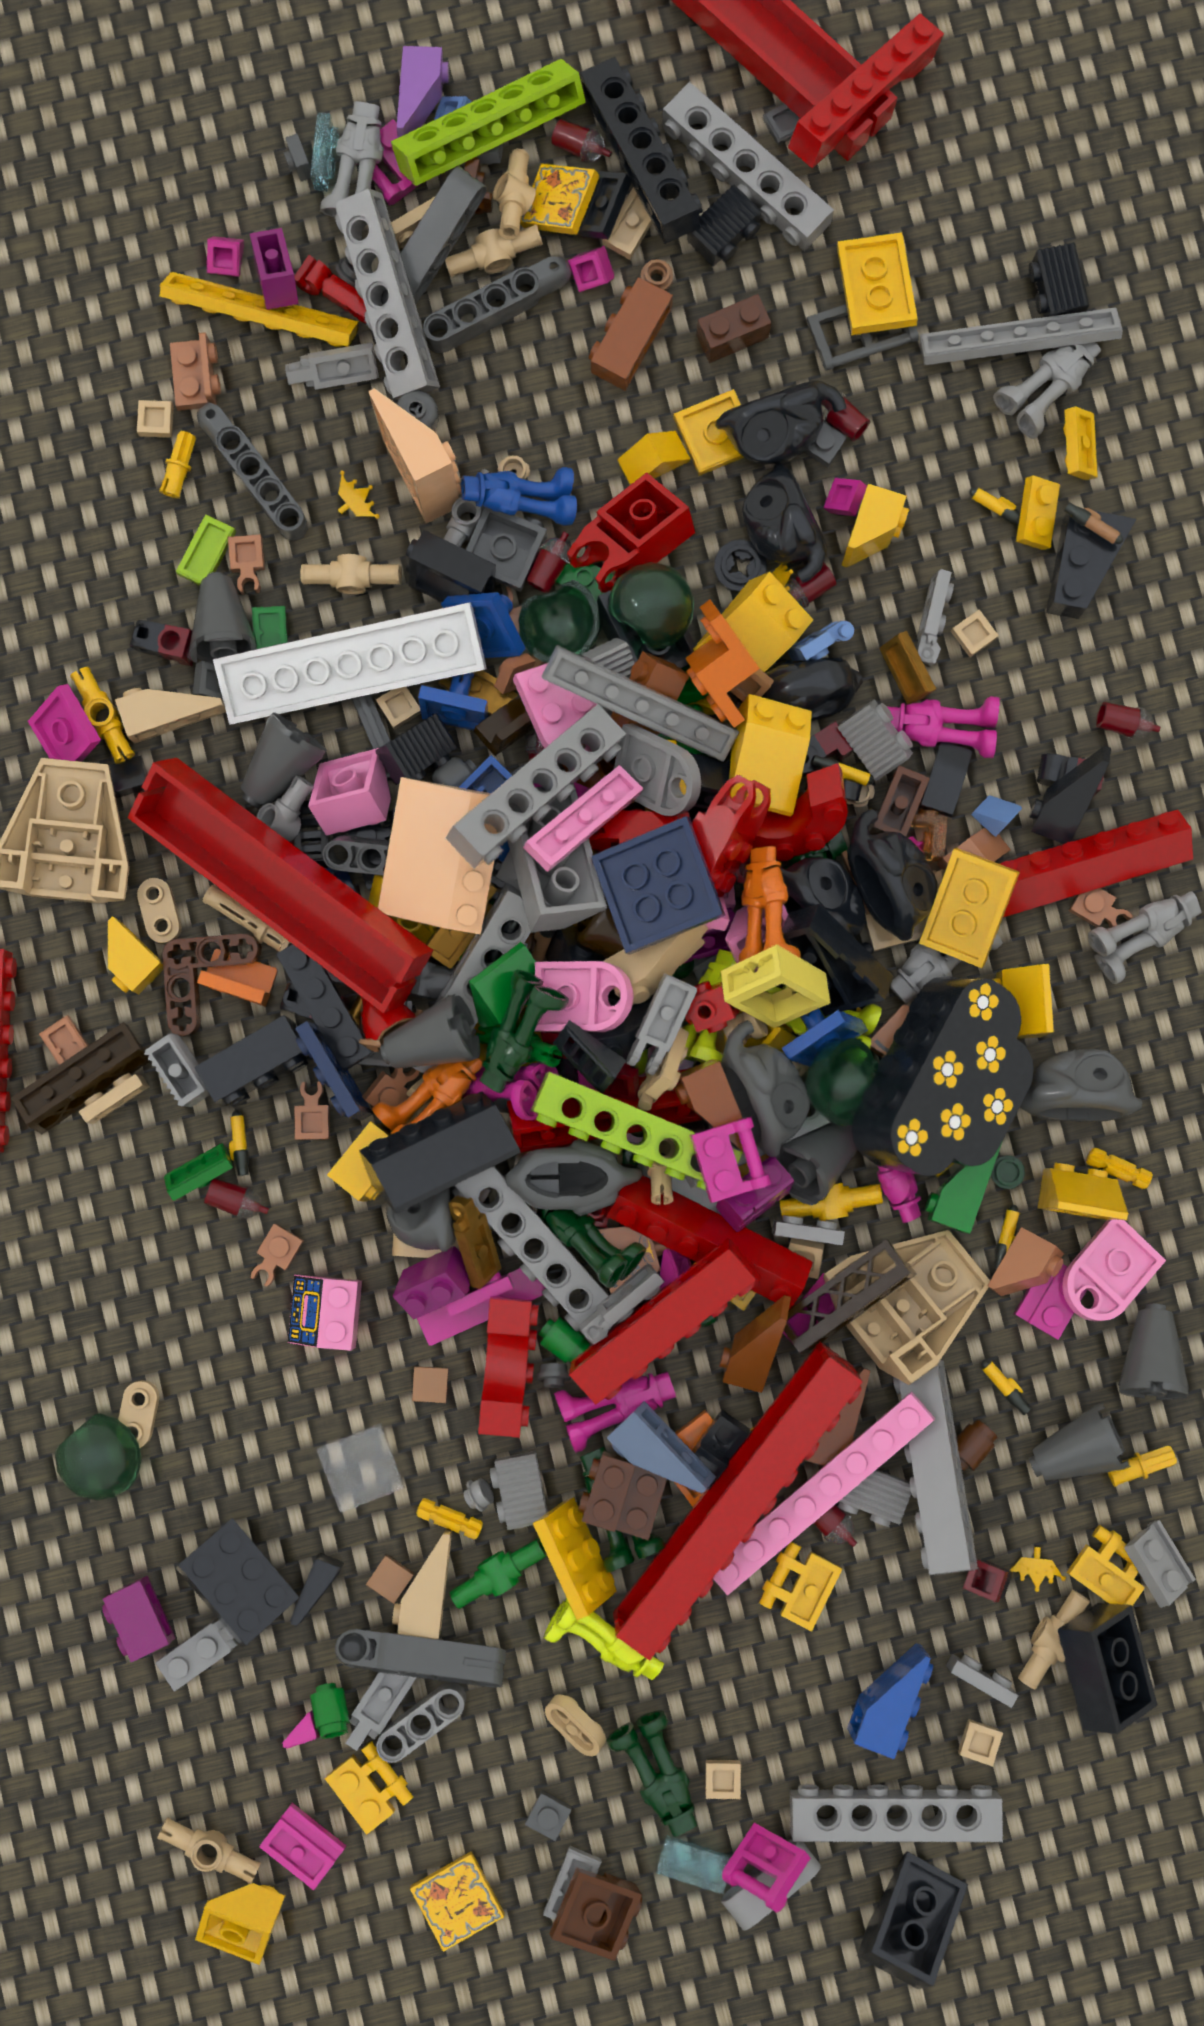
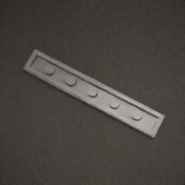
M1108 308L920 334V348L924 365L1122 339L1123 329L1117 308Z
M558 645L542 674V678L548 682L722 762L726 759L739 734L736 728Z

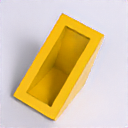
M667 431L646 434L619 457L617 462L629 485H631L646 472L655 479L690 462L691 459L677 432Z

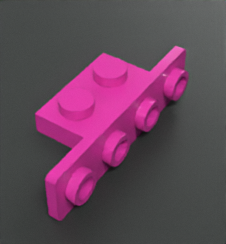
M520 1268L503 1276L498 1271L481 1289H468L465 1297L417 1318L427 1343L432 1346L487 1321L490 1297L534 1300L543 1295L542 1291L546 1287L538 1278L532 1282Z

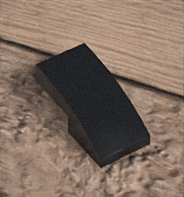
M940 742L920 808L950 818L952 817L970 763L972 750Z
M724 1410L720 1411L692 1450L716 1476L707 1488L708 1491L728 1467L729 1459L750 1433V1428Z

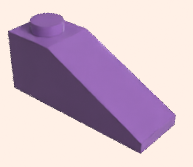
M403 46L396 127L398 138L421 127L442 98L443 83H449V62H443L442 47Z

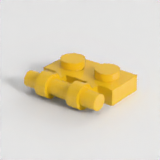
M1099 1525L1094 1530L1092 1536L1099 1540L1102 1546L1096 1552L1086 1544L1067 1573L1109 1604L1133 1606L1145 1589L1143 1585L1134 1579L1139 1572L1124 1549L1126 1543L1122 1541V1536L1114 1530L1109 1532ZM1114 1552L1127 1561L1123 1571L1109 1561Z
M791 1541L784 1552L780 1551L776 1559L778 1565L771 1579H766L762 1587L764 1593L759 1603L771 1609L776 1598L784 1601L785 1604L780 1615L812 1632L839 1578L842 1567L811 1551L805 1563L797 1560L796 1557L801 1546ZM790 1570L799 1574L791 1591L782 1587Z
M372 1741L368 1742L361 1749L368 1759L364 1764H361L353 1754L325 1777L327 1783L366 1835L395 1812V1808L389 1802L391 1797L396 1796L402 1806L413 1798V1795L406 1787L407 1781L402 1775L398 1776L389 1763L379 1757L377 1747ZM375 1770L387 1784L381 1790L369 1775Z

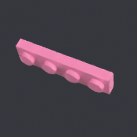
M619 765L527 840L523 848L549 872L640 796L644 788Z

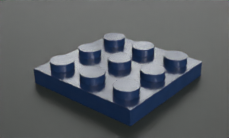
M687 816L591 856L626 954L630 955L726 916L691 820Z
M306 1021L295 1029L299 1037L295 1040L305 1056L309 1055L317 1064L313 1071L323 1086L327 1085L328 1088L330 1087L335 1096L330 1099L339 1115L363 1121L374 1114L367 1101L363 1099V1094L350 1072L341 1069L317 1025Z

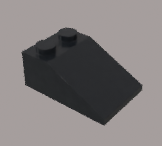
M905 1852L868 1923L857 1956L916 1989L934 1986L968 1884L919 1857Z

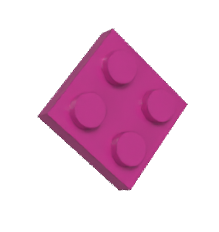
M68 684L57 686L28 720L49 759L82 762L101 741L96 729L91 724L79 700Z

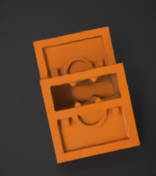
M709 599L699 608L705 615L700 621L712 639L685 658L691 667L686 672L702 696L709 693L705 698L720 721L724 722L728 719L735 728L745 719L727 692L760 668L722 614Z

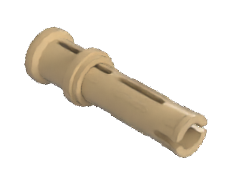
M215 884L205 893L202 900L203 903L208 904L252 932L260 944L264 942L279 952L292 945L291 942Z

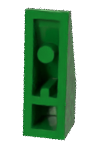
M1001 1144L989 1161L978 1166L961 1165L938 1187L936 1193H930L925 1206V1211L929 1212L927 1220L964 1234L971 1233Z

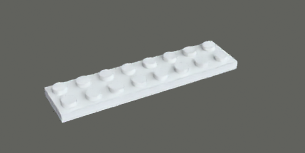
M471 602L213 659L229 725L268 717L273 712L282 714L487 669Z

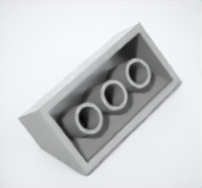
M535 787L538 791L545 792L543 787ZM576 789L561 803L555 799L549 805L552 810L538 823L533 819L527 823L525 827L528 830L515 843L512 844L508 840L531 932L564 929L607 908L602 886L591 859L593 853L589 838L549 872L523 848L527 840L578 799ZM509 804L514 812L522 813L517 805Z

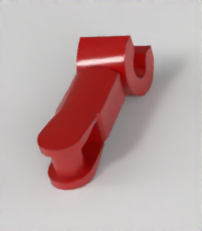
M308 255L294 275L295 284L310 295H319L322 290L324 297L345 311H349L350 314L362 323L367 324L365 320L366 307L357 290L334 275L322 261H316L311 255Z

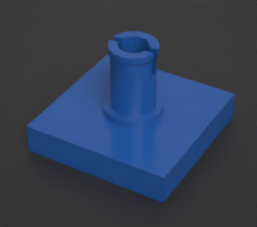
M499 592L447 596L441 603L442 607L446 608L471 602L484 658L520 656L526 649L509 615L513 609V604L507 596L499 594Z
M467 673L464 676L463 674L453 676L449 691L421 685L418 700L422 719L437 713L443 724L474 731L479 723L489 717L487 700L468 696L474 673Z
M816 1009L801 1016L808 1031L782 1049L789 1060L815 1067L867 1032L868 1029L862 1019L837 1010L825 1019L820 1009Z

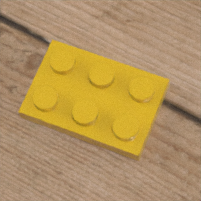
M902 232L838 241L837 253L851 335L917 326L918 318Z
M954 848L919 944L983 968L1020 872L959 848Z
M573 1497L561 1502L536 1520L533 1525L573 1613L578 1620L589 1616L614 1595L617 1590L611 1572H607L604 1567V1561L600 1555L597 1541L592 1537L587 1524L582 1522L584 1513L578 1512L579 1506Z

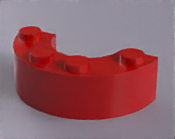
M837 763L806 774L807 790L800 798L796 799L794 812L791 817L768 811L763 824L751 844L753 849L768 846L776 847V860L788 861L794 856L824 848L826 843L833 839L843 828L848 814L844 779L840 765Z
M490 1297L487 1354L478 1434L520 1438L521 1426L528 1427L530 1406H524L526 1383H533L534 1363H528L529 1350L535 1351L537 1330H531V1326H537L539 1305H532V1300Z

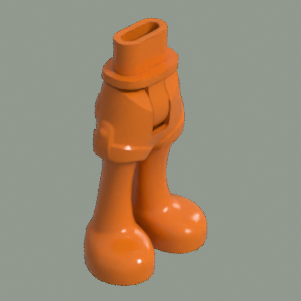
M776 847L751 849L750 864L746 865V870L748 871L742 892V906L747 907L748 911L747 936L745 946L739 954V962L775 945H779L801 958L799 949L787 944L782 933V907L788 900V891L780 869L781 862L776 861ZM763 909H765L766 937L764 946L762 942Z
M479 1057L467 1062L432 1066L424 1072L422 1076L424 1081L404 1102L396 1106L379 1102L373 1106L372 1111L386 1127L392 1130V1135L407 1125L408 1120L431 1097L434 1098L429 1105L408 1124L417 1123L431 1116L436 1110L447 1108L460 1102L462 1096L470 1087L472 1080L475 1081L477 1079L475 1074L483 1067V1061Z

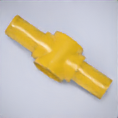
M90 667L79 669L84 679H82L77 671L73 672L70 677L83 698L81 703L84 712L96 729L100 739L105 740L115 763L125 762L121 751L128 759H131L135 753L122 732L124 727L121 723L119 711L110 702L106 692L100 690ZM101 709H109L108 718L105 721L96 722L97 713Z
M843 1183L834 1184L826 1198L815 1205L804 1204L795 1198L780 1200L779 1203L782 1220L783 1215L794 1217L813 1215V1219L818 1218L821 1221L848 1217L849 1213L853 1212V1208L882 1204L883 1198L880 1184L849 1188V1185L844 1186Z

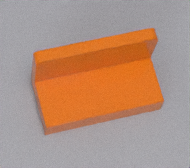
M220 949L214 950L211 962L219 958ZM256 961L247 965L208 968L207 972L201 970L197 983L266 1007L278 970L275 967Z

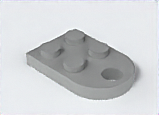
M633 723L624 724L622 729L626 735L619 743L622 750L616 755L614 769L620 765L644 788L640 796L634 801L665 816L678 815L689 811L696 804L701 791V775L693 756L684 748ZM681 779H683L686 784L685 795H683L680 790Z

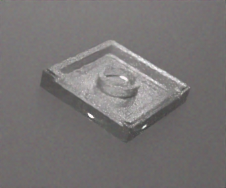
M381 1423L316 1448L340 1513L405 1488Z

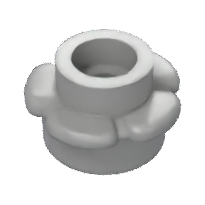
M482 1478L474 1482L472 1480L467 1482L466 1487L468 1489L464 1491L466 1503L471 1509L476 1508L480 1512L485 1511L487 1506L494 1502L490 1486Z

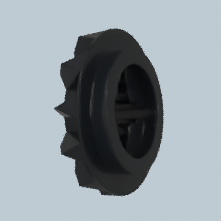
M734 540L725 544L718 551L714 562V570L718 581L727 590L740 592L749 580L766 573L767 560L757 552L751 541ZM734 557L741 563L750 561L746 566L747 577L740 571L731 573V570L735 567Z

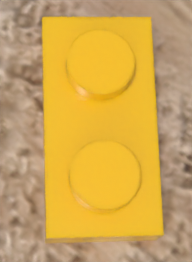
M1077 406L1065 409L1063 429L1066 436L1067 455L1065 457V464L1068 474L1086 481L1097 478L1094 413Z
M1034 475L1025 478L1016 542L1041 550L1051 548L1060 484Z

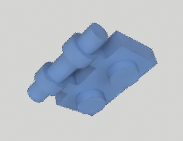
M848 621L832 622L795 643L787 652L792 661L819 660L829 653L828 646L838 641L850 640L854 634V627Z

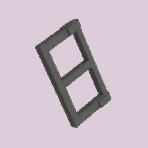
M846 304L807 317V323L825 371L919 340L916 326L903 328L904 334L877 343H873L870 333H863L859 335L864 347L832 357L820 324L847 316Z

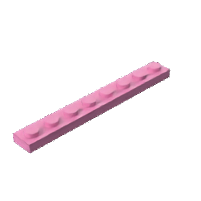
M910 1392L755 1525V1531L749 1540L745 1543L740 1542L733 1551L734 1558L730 1565L724 1571L719 1569L713 1577L715 1582L728 1596L931 1424L935 1417L916 1395Z

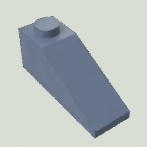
M645 1401L607 1437L612 1443L614 1451L621 1457H625L631 1464L697 1492L703 1493L716 1478Z

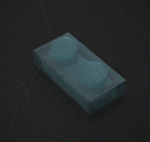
M317 113L310 173L314 190L327 191L329 179H334L335 159L331 158L332 148H336L339 139L338 127L333 126L331 114Z
M666 1835L656 1867V1873L723 1894L726 1882L722 1879V1872L732 1856Z

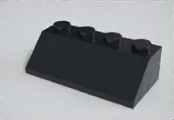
M482 1091L477 1094H470L464 1097L462 1101L448 1108L436 1110L431 1116L417 1123L407 1124L400 1131L385 1138L376 1139L369 1146L359 1150L371 1184L396 1214L521 1153L496 1104Z

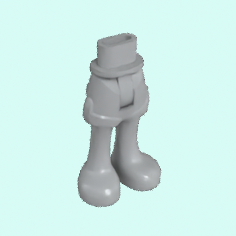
M355 101L352 115L347 116L348 123L336 146V154L340 156L336 184L331 194L326 196L321 202L320 211L325 215L335 217L337 211L334 203L349 197L350 182L355 164H359L355 194L368 188L371 189L375 164L381 162L384 150L381 144V121L378 120L380 107L378 105Z
M1096 342L1063 346L1055 351H1048L1040 359V368L1027 380L1016 386H1004L998 389L993 395L996 406L1004 414L1013 415L1022 407L1034 391L1046 381H1052L1051 385L1017 416V425L1021 432L1029 438H1037L1044 429L1046 410L1063 393H1072L1081 386L1083 376L1088 368H1091L1094 364V358L1101 352L1100 347Z
M1192 891L1181 897L1176 894L1169 899L1145 905L1139 910L1138 916L1120 925L1108 929L1096 927L1088 933V941L1092 949L1097 952L1094 957L1104 975L1113 984H1118L1126 977V970L1123 964L1126 959L1153 945L1163 947L1182 931L1185 926H1190L1192 919L1201 914L1202 911L1198 899ZM1138 931H1143L1138 935L1132 937L1131 939L1116 946V943L1122 940L1123 938L1131 934H1134Z
M996 934L991 950H996L1003 944L998 934ZM918 943L911 949L910 957L902 968L896 971L898 976L892 980L890 988L906 1004L918 995L922 987L931 979L940 976L953 977L951 971L962 960L947 954L941 956V952Z

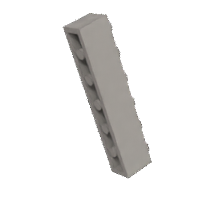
M940 1360L936 1367L911 1385L893 1377L895 1391L897 1394H901V1399L905 1398L910 1392H913L935 1417L931 1424L904 1446L906 1460L908 1463H912L914 1477H910V1489L913 1498L918 1500L919 1512H916L915 1520L918 1532L923 1533L925 1547L921 1548V1558L924 1568L929 1569V1575L978 1570L944 1361Z

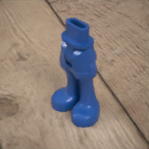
M569 467L559 468L553 479L548 482H533L517 477L516 473L511 471L485 474L478 472L475 477L463 475L461 478L462 500L475 501L476 506L482 507L483 505L495 512H502L507 515H515L517 511L532 513L550 518L555 523L563 526H571L577 512L576 497L570 495L573 488L574 473L573 469ZM524 496L540 498L548 501L534 500Z

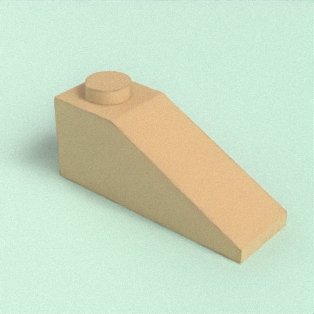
M134 688L125 691L122 694L123 697L115 699L127 737L134 744L226 713L224 702L221 698Z
M706 924L630 955L626 954L623 949L603 962L613 964L626 973L633 988L632 1006L648 1000L656 992L664 973L670 976L673 975L706 933L708 927ZM617 987L613 988L615 994L621 998L620 990Z
M445 1529L402 1597L401 1604L395 1603L392 1624L398 1625L397 1634L439 1640L442 1629L452 1540L451 1530Z

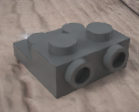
M484 507L466 550L496 564L495 582L522 592L539 551L543 549L547 540V529L544 528L540 521L534 518L526 517L524 520L515 515L495 512Z

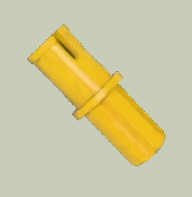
M186 431L178 433L171 458L165 461L167 468L159 490L161 494L180 499L184 479L187 472L191 471V466L188 464L196 441L195 435Z
M1164 1446L1141 1455L1136 1452L1133 1458L1127 1459L1130 1462V1468L1107 1473L1114 1487L1140 1477L1147 1479L1148 1474L1174 1466L1177 1463L1176 1455L1170 1446Z

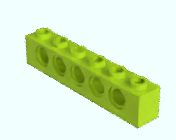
M559 59L391 141L400 172L417 186L586 103L579 72L564 60Z
M546 1072L530 1110L538 1114L537 1121L554 1128L557 1122L570 1127L568 1132L570 1135L588 1141L589 1136L602 1140L600 1147L616 1154H620L621 1149L634 1153L633 1161L652 1168L654 1162L666 1167L664 1174L684 1181L687 1175L698 1180L696 1187L707 1191L701 1171H695L691 1166V1157L695 1151L690 1135L695 1132L554 1073ZM568 1098L576 1099L580 1105L579 1113L573 1118H567L562 1112V1104ZM605 1111L611 1116L612 1123L608 1130L601 1132L595 1127L594 1118L599 1112ZM636 1124L642 1128L644 1135L640 1143L632 1145L627 1140L626 1133L629 1127ZM665 1138H670L675 1144V1152L668 1158L662 1157L659 1153V1144ZM733 1149L738 1165L743 1152Z

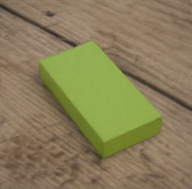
M205 514L176 570L177 575L200 586L202 579L218 569L229 547L228 537H234L236 534L235 528Z

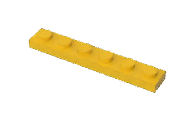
M172 271L160 284V297L171 299L175 304H190L201 307L208 313L220 312L231 315L238 321L261 323L272 330L283 329L291 331L299 337L321 339L336 347H348L358 331L359 321L299 305L266 310L262 295Z

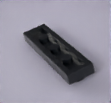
M293 944L278 952L276 955L341 1069L346 1071L373 1055V1051L358 1043L360 1039L365 1037L326 969Z

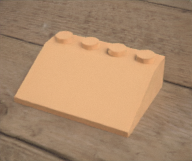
M375 388L368 391L382 439L425 523L427 524L451 512L453 503L459 499L461 494V486L459 484L461 481L457 474L456 457L448 441L441 443L435 431Z
M401 777L378 903L379 910L386 915L481 935L494 861L489 865L483 861L474 869L449 843L446 836L454 824L491 793ZM484 824L488 832L498 834L495 827Z

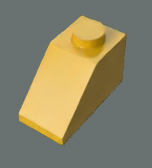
M113 916L108 920V969L115 975L111 980L123 992L127 993L131 990L139 995L163 971V962L120 920Z

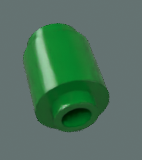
M560 1316L556 1322L549 1318L538 1334L543 1338L540 1345L564 1363L567 1361L571 1363L590 1345L584 1339L583 1333L575 1331Z
M327 1683L316 1687V1693L310 1695L315 1730L319 1731L320 1738L330 1739L348 1733L347 1725L350 1723L344 1689L337 1688L336 1683Z

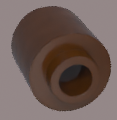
M978 1419L972 1425L968 1423L956 1437L962 1471H965L967 1468L975 1471L995 1447L993 1443L998 1438L989 1427Z

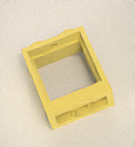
M779 945L770 947L721 971L724 1001L773 1028L830 1004L826 973ZM782 983L788 986V988L772 995L765 992Z

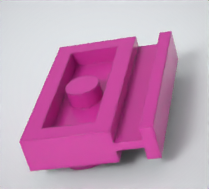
M1064 1264L1055 1277L1051 1276L1046 1284L1028 1288L1014 1312V1315L1057 1340L1061 1337L1074 1314L1063 1294L1062 1283L1067 1266ZM1083 1290L1081 1292L1080 1302L1087 1290Z
M291 1803L259 1847L314 1890L340 1854L345 1850L346 1845L294 1803Z

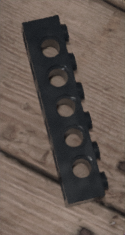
M612 57L580 72L584 97L625 173L632 180L631 184L663 243L666 244L699 229V214L703 212L700 200L696 193L691 195L687 188L688 180L683 169H677L673 163L674 155L670 145L667 142L662 143L659 137L660 130L655 118H649L646 114L645 101L640 92H634L632 78L626 67L621 68L616 57Z

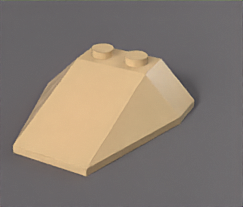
M41 758L0 840V889L31 897L89 903L125 901L130 867L109 765Z
M949 1230L893 1244L902 1260L909 1263L917 1275L846 1325L879 1369L908 1385H911L936 1367L989 1288L987 1285L990 1279ZM886 1250L875 1257L874 1273L886 1274L896 1266ZM867 1252L852 1255L823 1275L825 1283ZM868 1263L859 1270L867 1271ZM858 1273L850 1275L847 1278L845 1292L858 1294L864 1290L866 1275ZM872 1276L871 1284L880 1277ZM840 1284L831 1290L839 1291ZM830 1294L833 1305L836 1309L838 1295ZM844 1296L843 1304L853 1297Z

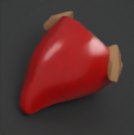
M361 997L363 1006L361 1020L365 1038L360 1039L358 1043L373 1052H379L381 1045L384 1044V1037L423 1011L417 1010L414 1013L407 1006L401 1005L391 1011L382 1013Z

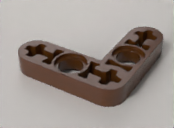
M230 934L171 940L165 945L162 957L168 1027L172 1033L179 1036H191L201 1026L197 969L254 963L259 959L262 950L261 944L254 936L249 934ZM230 940L229 947L243 946V940H246L247 944L253 946V951L247 952V958H244V955L241 953H229L226 941ZM215 942L219 945L221 953L217 960L211 962L205 958L204 948L207 944ZM180 945L181 950L195 951L196 957H183L179 964L178 959L172 958V952H177ZM184 978L190 984V991L188 995L180 998L174 993L173 988L178 979ZM175 1002H191V1007L184 1006L185 1016L192 1019V1024H187L185 1031L183 1026L177 1025V1019L182 1018L183 1012L182 1007L175 1008Z

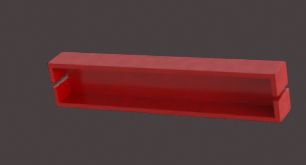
M671 0L800 119L861 66L854 57L791 0ZM890 90L880 96L853 124L834 150L845 160L849 161L868 142L869 136L872 138L892 118L898 97Z
M175 757L153 762L142 785V788L146 791L138 793L127 817L129 820L382 1013L404 1005L417 982L414 977L422 973L434 951L180 759Z
M819 1341L751 1430L749 1436L729 1459V1465L709 1491L706 1490L665 1543L666 1548L658 1552L613 1611L617 1638L649 1661L656 1652L660 1654L665 1650L671 1640V1632L677 1624L682 1626L688 1620L692 1612L691 1606L698 1597L702 1599L707 1595L713 1585L712 1579L719 1569L724 1571L730 1565L734 1558L733 1551L740 1542L745 1543L749 1540L755 1531L756 1526L754 1524L762 1514L767 1515L772 1510L777 1501L775 1496L783 1486L787 1488L791 1485L798 1474L797 1467L804 1458L808 1460L814 1455L819 1447L818 1440L825 1431L830 1432L837 1425L840 1419L839 1412L846 1403H853L862 1390L860 1385L863 1381L852 1364Z

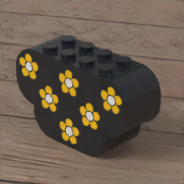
M948 976L933 978L922 987L917 997L911 1002L909 1012L902 1026L895 1032L894 1041L886 1056L879 1062L878 1071L870 1086L863 1092L862 1101L855 1112L852 1122V1136L856 1148L864 1157L883 1168L933 1176L943 1172L951 1163L978 1166L986 1163L995 1155L1031 1086L1034 1072L1030 1052L1017 1039L1021 1027L1020 1008L1015 997L1007 989L991 979Z

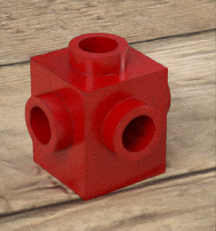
M705 981L694 986L698 989L685 1018L689 1025H694L696 1032L707 1029L708 1033H714L727 1027L726 1021L734 1019L741 1010L724 1001L722 982L711 986L710 981Z

